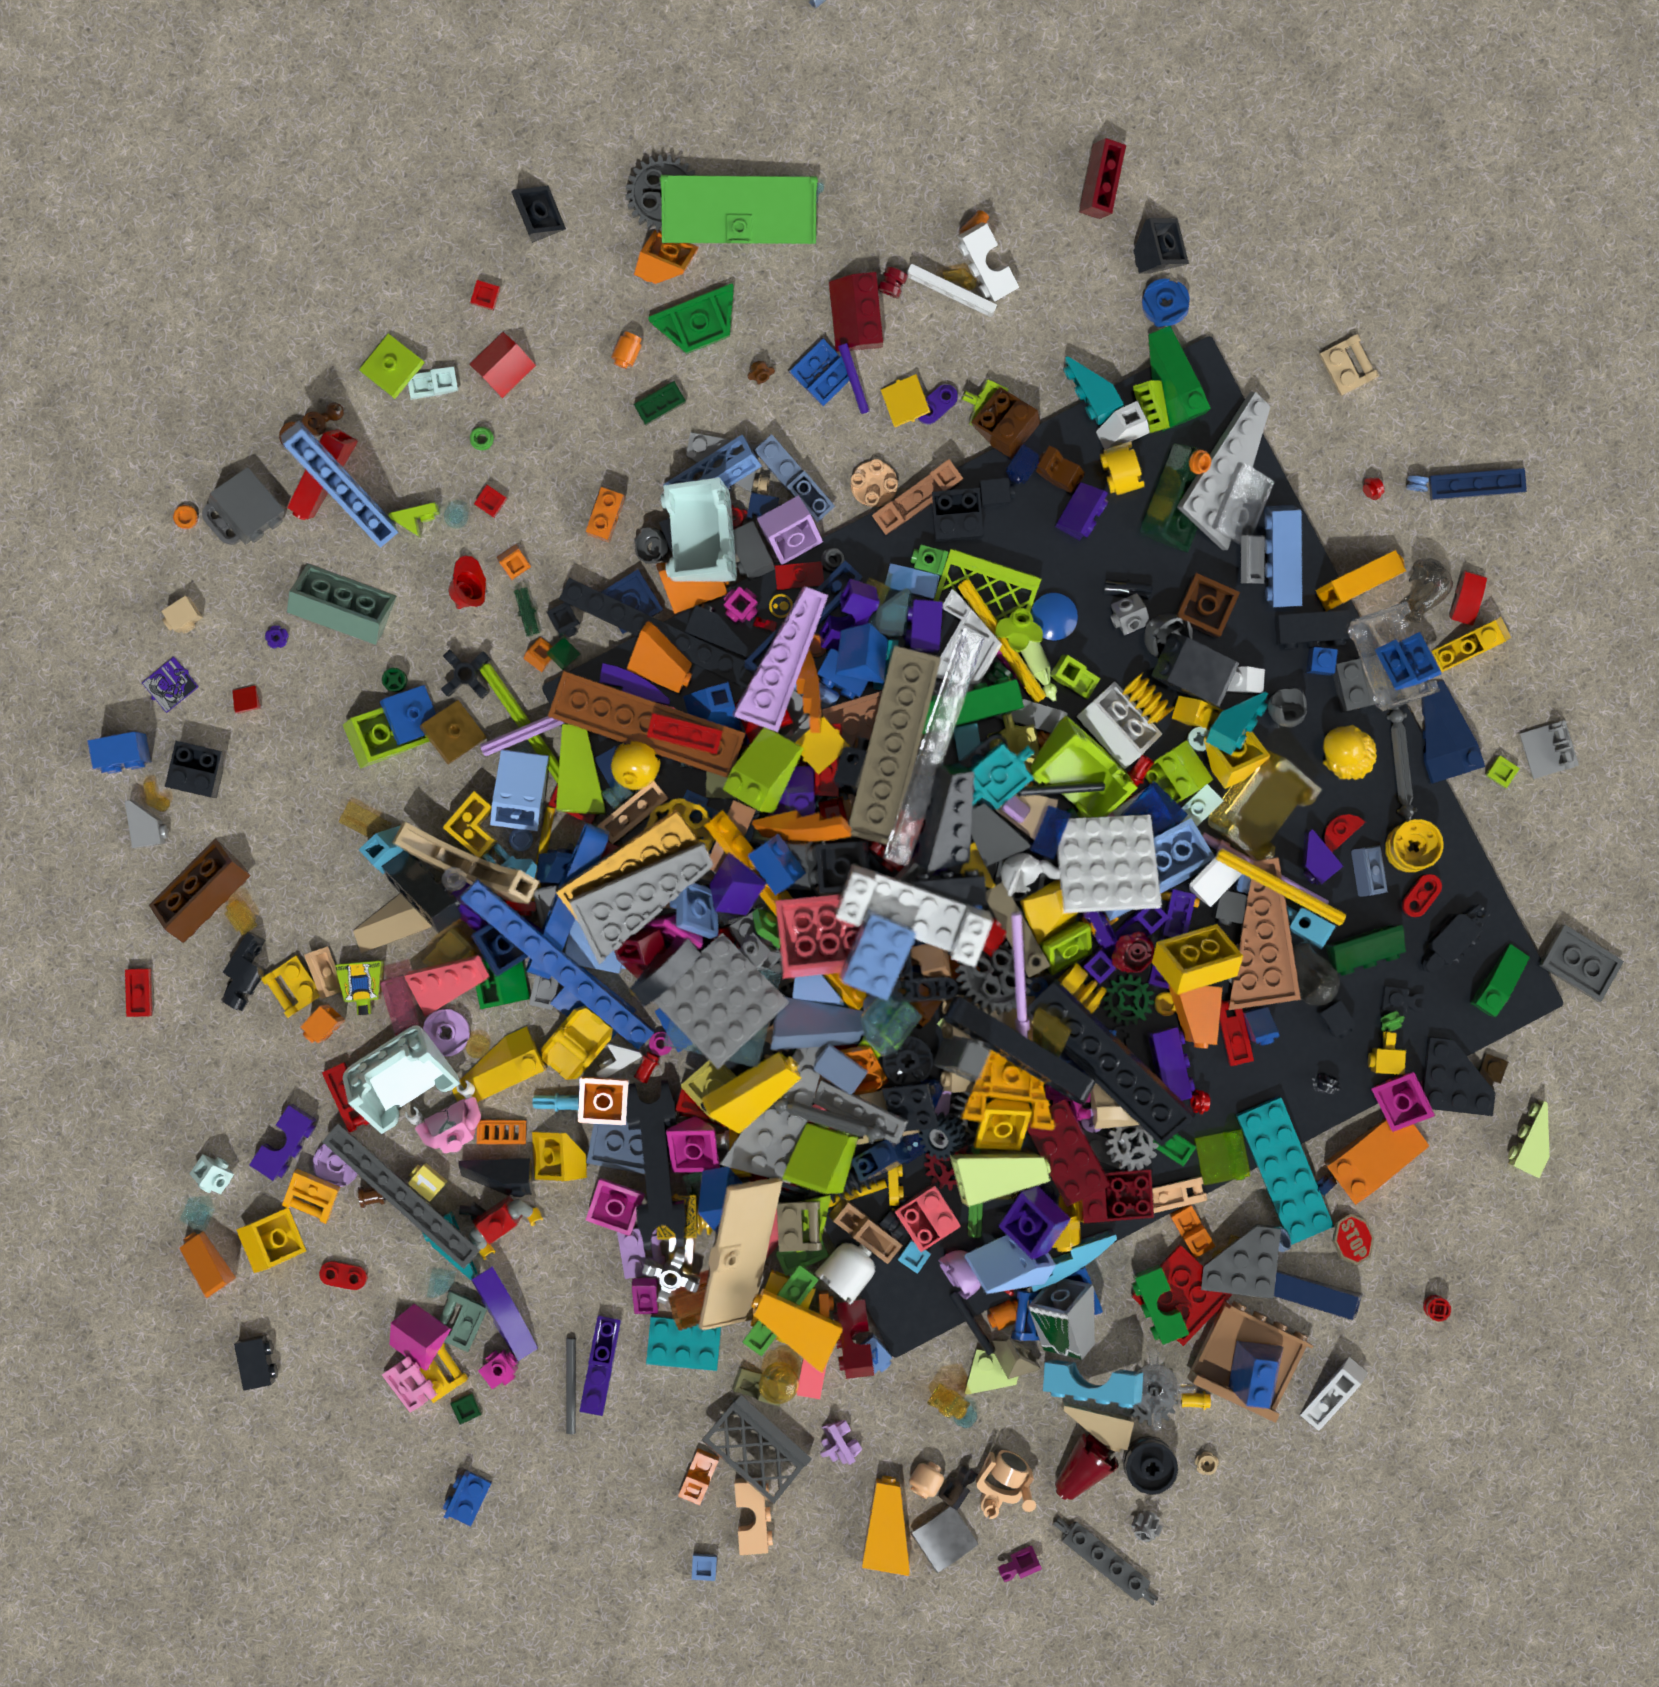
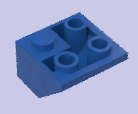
M728 682L683 696L688 714L737 731L742 730L739 718L732 715L736 707Z

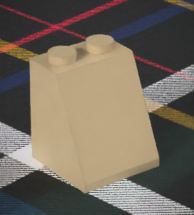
M1016 793L1014 796L1030 808L1029 814L1022 823H1018L1002 810L1003 805L998 809L994 807L993 811L1037 846H1048L1058 800L1038 795L1019 797Z

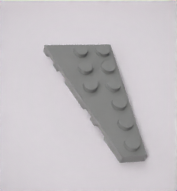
M1249 392L1211 452V466L1209 470L1205 473L1197 474L1177 506L1222 550H1228L1271 407L1256 392Z

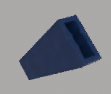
M1276 1271L1275 1297L1352 1321L1356 1318L1362 1298L1361 1293L1282 1271Z

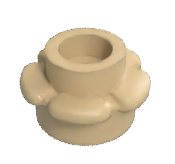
M760 474L758 479H754L753 493L768 496L769 490H767V485L769 486L770 483L769 477H763Z
M1203 1452L1202 1455H1198L1195 1459L1196 1469L1202 1475H1211L1217 1470L1219 1465L1218 1458L1213 1456L1211 1452Z

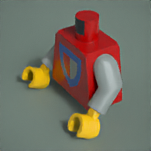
M507 1196L474 1219L472 1222L476 1227L469 1232V1238L481 1250L479 1252L481 1257L486 1260V1256L489 1253L493 1252L495 1254L491 1244L516 1227L522 1216L527 1217L531 1226L536 1225L535 1221L543 1220L538 1207L532 1208L521 1200H513L511 1196Z

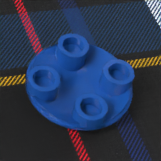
M1059 593L1043 595L1034 603L1031 609L1033 622L1041 627L1043 638L1047 640H1061L1070 635L1076 627L1078 620L1077 609L1074 603L1065 595Z

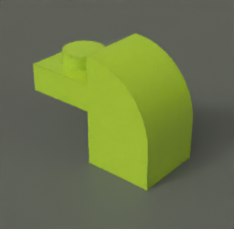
M1062 654L1050 674L1058 683L1067 686L1085 699H1089L1100 680L1099 677L1086 670V666L1066 654Z

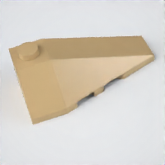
M399 894L357 927L353 933L360 952L364 953L430 929L432 926Z

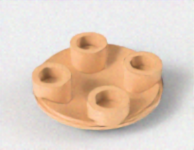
M879 459L862 463L852 474V493L865 506H883L889 503L897 492L898 480L894 470Z

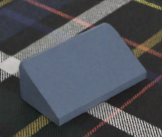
M1380 845L1352 850L1351 854L1358 895L1361 897L1388 892Z
M830 1044L817 1056L813 1066L816 1072L850 1095L868 1073V1070Z

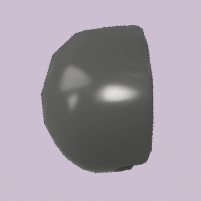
M641 528V532L634 538L635 552L638 559L646 564L660 562L666 556L669 546L664 533L657 528ZM652 542L651 553H650L649 550H648V546H649V544Z

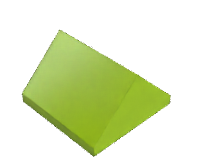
M1075 921L1038 944L1050 965L1047 969L1052 976L1092 954L1091 927L1088 923Z

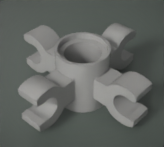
M677 1247L673 1259L667 1261L664 1265L658 1264L653 1259H646L642 1273L660 1278L661 1288L658 1293L657 1302L666 1304L670 1291L677 1289L679 1286H683L691 1292L697 1291L701 1278L696 1275L683 1273L681 1264L684 1260L686 1249ZM674 1273L677 1277L670 1278L666 1274Z

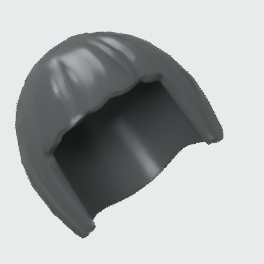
M1293 687L1275 692L1268 700L1267 708L1269 714L1282 727H1295L1299 725L1307 713V702L1303 691L1300 688Z

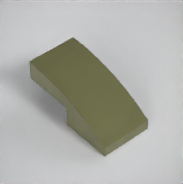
M739 1367L732 1390L755 1397L758 1401L780 1407L788 1384L758 1372Z

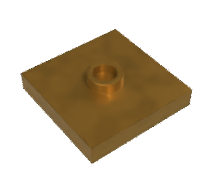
M459 700L420 725V729L448 765L487 738Z

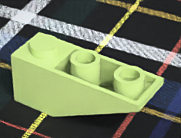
M1538 1100L1539 1104L1533 1103L1529 1109L1528 1115L1535 1118L1532 1127L1523 1124L1519 1130L1518 1137L1525 1140L1524 1144L1518 1142L1517 1146H1512L1508 1153V1158L1510 1159L1508 1164L1537 1178H1540L1550 1157L1548 1103L1542 1100Z

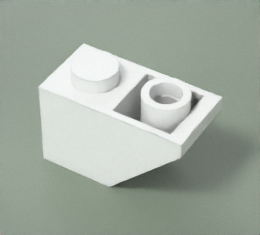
M1138 401L1115 411L1096 431L1104 449L1133 441L1150 433L1147 419Z
M1237 667L1226 692L1263 693L1265 669Z

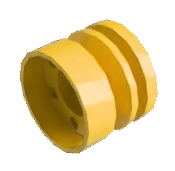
M1423 819L1410 820L1395 827L1389 833L1385 842V854L1389 862L1396 869L1403 872H1417L1434 865L1441 857L1443 851V837L1439 829L1431 822ZM1414 843L1415 847L1412 851H1409L1407 848L1410 844Z
M1074 963L1060 976L1058 981L1093 1013L1107 990L1100 986L1092 992L1098 982L1092 980L1087 985L1083 984L1088 973L1080 965Z

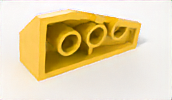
M526 1026L505 1036L459 1081L464 1090L467 1088L466 1080L474 1085L475 1092L472 1096L479 1102L545 1071L547 1067L542 1061L538 1048ZM456 1087L452 1089L457 1102L462 1099L466 1100L465 1096L459 1093Z

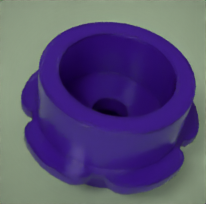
M275 625L266 631L265 640L268 641L269 647L273 649L277 647L283 648L287 644L288 632L286 629Z

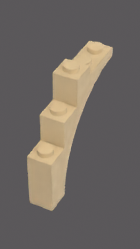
M407 822L402 823L392 842L448 877L460 878L470 885L476 879L480 880L492 892L507 901L529 903L539 884V881L520 870L503 867L473 856L421 831Z

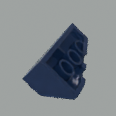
M1444 680L1421 687L1422 715L1425 717L1423 739H1426L1424 763L1431 784L1485 767L1479 745Z

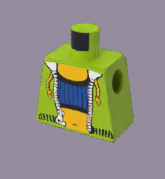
M384 960L335 965L344 1001H356L357 1015L372 1014L370 1000L381 999Z

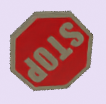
M1348 1214L1338 1220L1335 1224L1332 1242L1340 1259L1354 1265H1359L1371 1257L1374 1236L1367 1221L1353 1214Z

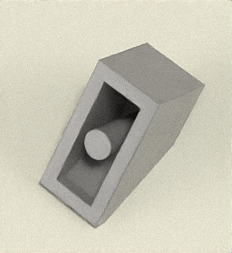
M125 801L132 848L166 844L165 838H168L166 824H162L161 819L137 802Z

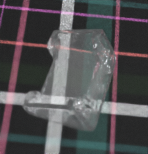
M1407 601L1355 619L1350 623L1348 629L1351 639L1354 640L1373 692L1374 704L1382 711L1393 709L1440 691L1436 680H1427L1411 687L1395 690L1375 652V649L1395 639L1400 642L1408 638L1405 627L1410 625L1408 621L1404 623V618L1411 611Z

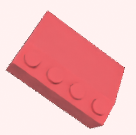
M841 894L776 901L783 979L841 973L863 923L861 921L860 926L836 918V907Z

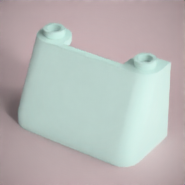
M721 478L664 485L661 503L662 507L667 508L670 514L673 557H670L669 563H666L667 576L673 581H735L737 571L731 498L729 490Z
M418 1025L409 1027L348 1067L343 1075L348 1104L381 1134L398 1123V1109L434 1085H436L439 1091L447 1092L460 1084L454 1069L427 1033Z

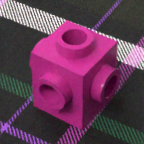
M738 587L736 591L732 589L724 598L726 601L724 607L727 609L725 614L734 622H737L738 619L742 623L746 619L750 621L759 611L756 609L758 606V602L755 600L757 596L748 588L743 590ZM740 602L746 604V608L742 611L737 609V604Z
M505 1349L500 1353L495 1350L485 1358L486 1363L478 1370L493 1390L501 1383L504 1386L516 1377L514 1373L518 1369V1361L511 1352L507 1353Z

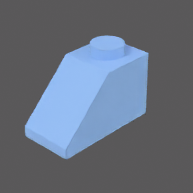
M824 975L795 977L793 999L844 1006L843 999Z

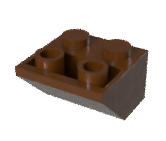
M999 387L971 424L993 448L1012 459L1038 427L1040 420L1037 409Z

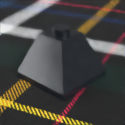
M1178 218L1146 219L1133 250L1139 274H1151L1189 264Z

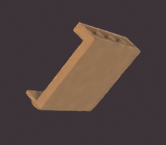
M1224 1301L1187 1379L1209 1392L1276 1423L1280 1415L1276 1408L1306 1347L1312 1349L1314 1345L1307 1341L1308 1336L1295 1330L1293 1334L1286 1331L1288 1327L1278 1321H1274L1272 1324L1266 1321L1267 1317L1257 1311L1251 1314L1245 1311L1246 1306L1236 1301H1233L1232 1304ZM1237 1341L1283 1347L1275 1394L1269 1409L1246 1406L1228 1387Z

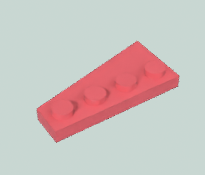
M479 955L409 971L404 977L426 1017L489 977V974Z

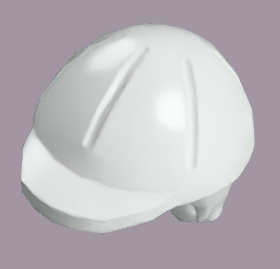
M1025 853L1015 854L1006 859L1000 872L1002 883L1008 891V896H1012L1014 892L1026 893L1030 891L1026 886L1033 883L1042 872L1052 879H1060L1059 867H1055L1046 860L1039 861Z

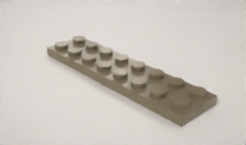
M897 646L893 648L849 821L851 836L894 846L941 662L939 657Z

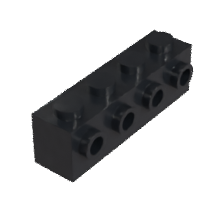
M404 850L382 865V869L393 887L437 933H440L462 917L458 909L461 905L453 894L450 896L447 894V889L440 881L437 883L434 881L435 878L428 868L425 870L422 868L423 866L416 856L411 857Z

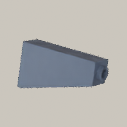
M785 997L789 1003L775 1015L770 1049L825 1047L829 1044L832 1046L858 1044L861 1035L865 1036L867 1030V1021H864L865 1011Z

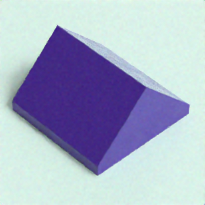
M729 853L710 883L714 910L716 912L747 915L767 883L733 854Z

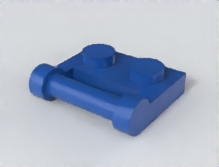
M1017 1291L1016 1298L1019 1300L1015 1330L1012 1331L1011 1339L1020 1341L1040 1340L1030 1310L1028 1311L1026 1331H1024L1028 1300H1030V1304L1041 1291Z

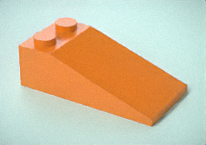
M1385 1118L1325 1161L1324 1164L1356 1205L1375 1192L1426 1150L1429 1144L1414 1124L1392 1132Z

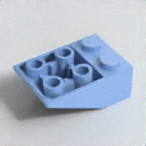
M501 750L492 801L490 825L531 831L539 830L543 819L549 756Z
M1008 1235L964 1256L986 1294L1045 1284L1056 1266L1049 1253L1031 1260Z

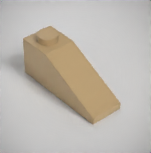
M1062 1402L1061 1407L1063 1411L1100 1442L1107 1445V1449L1121 1452V1449L1128 1450L1134 1425L1132 1418Z

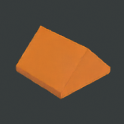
M580 1077L578 1123L626 1125L629 1079Z

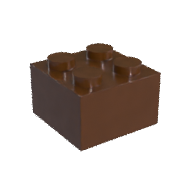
M1195 573L1189 582L1176 614L1182 620L1189 622L1192 628L1217 639L1225 628L1240 592Z

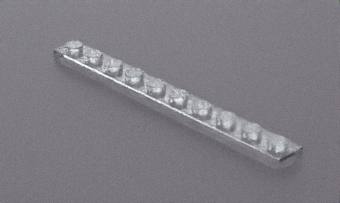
M960 630L884 858L904 866H908L926 809L931 799L930 794L937 767L943 764L985 639L969 630Z

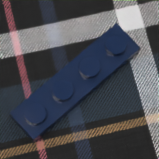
M1525 468L1433 475L1428 477L1430 501L1527 492Z

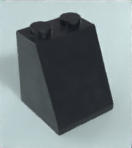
M1170 633L1151 676L1188 698L1202 700L1208 704L1220 707L1239 663L1186 636Z

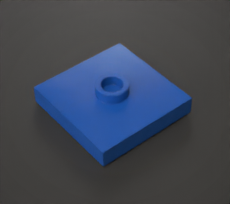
M425 685L380 701L397 745L426 736L420 729V725L435 716L436 712Z

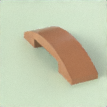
M948 459L927 477L894 501L889 502L872 516L885 535H887L932 503V492L950 490L963 477L950 459Z

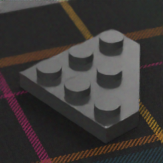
M1256 1224L1246 1234L1224 1248L1216 1257L1207 1261L1203 1267L1201 1290L1274 1299L1281 1227Z

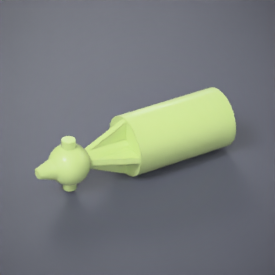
M1029 641L1028 646L1025 650L1021 651V654L1033 676L1044 686L1043 691L1046 697H1049L1054 702L1056 701L1057 688L1054 684L1050 683L1051 666L1040 642Z

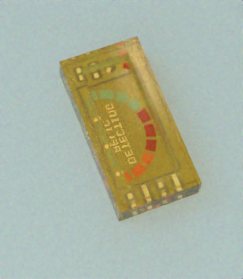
M351 801L347 804L339 820V823L368 838L373 837L378 832L388 830L392 825L386 819Z

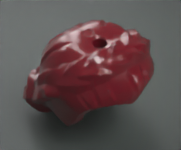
M1135 932L1131 935L1120 937L1112 954V965L1122 972H1142L1152 962L1155 950L1152 941L1144 932Z

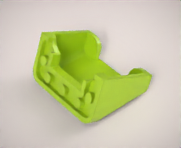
M1066 715L1057 723L1030 766L1032 770L1031 775L1039 784L1042 781L1046 784L1049 782L1051 785L1089 782L1105 783L1104 791L1063 794L1075 804L1079 810L1077 812L1079 818L1107 817L1137 789L1127 771L1115 761L1114 757Z

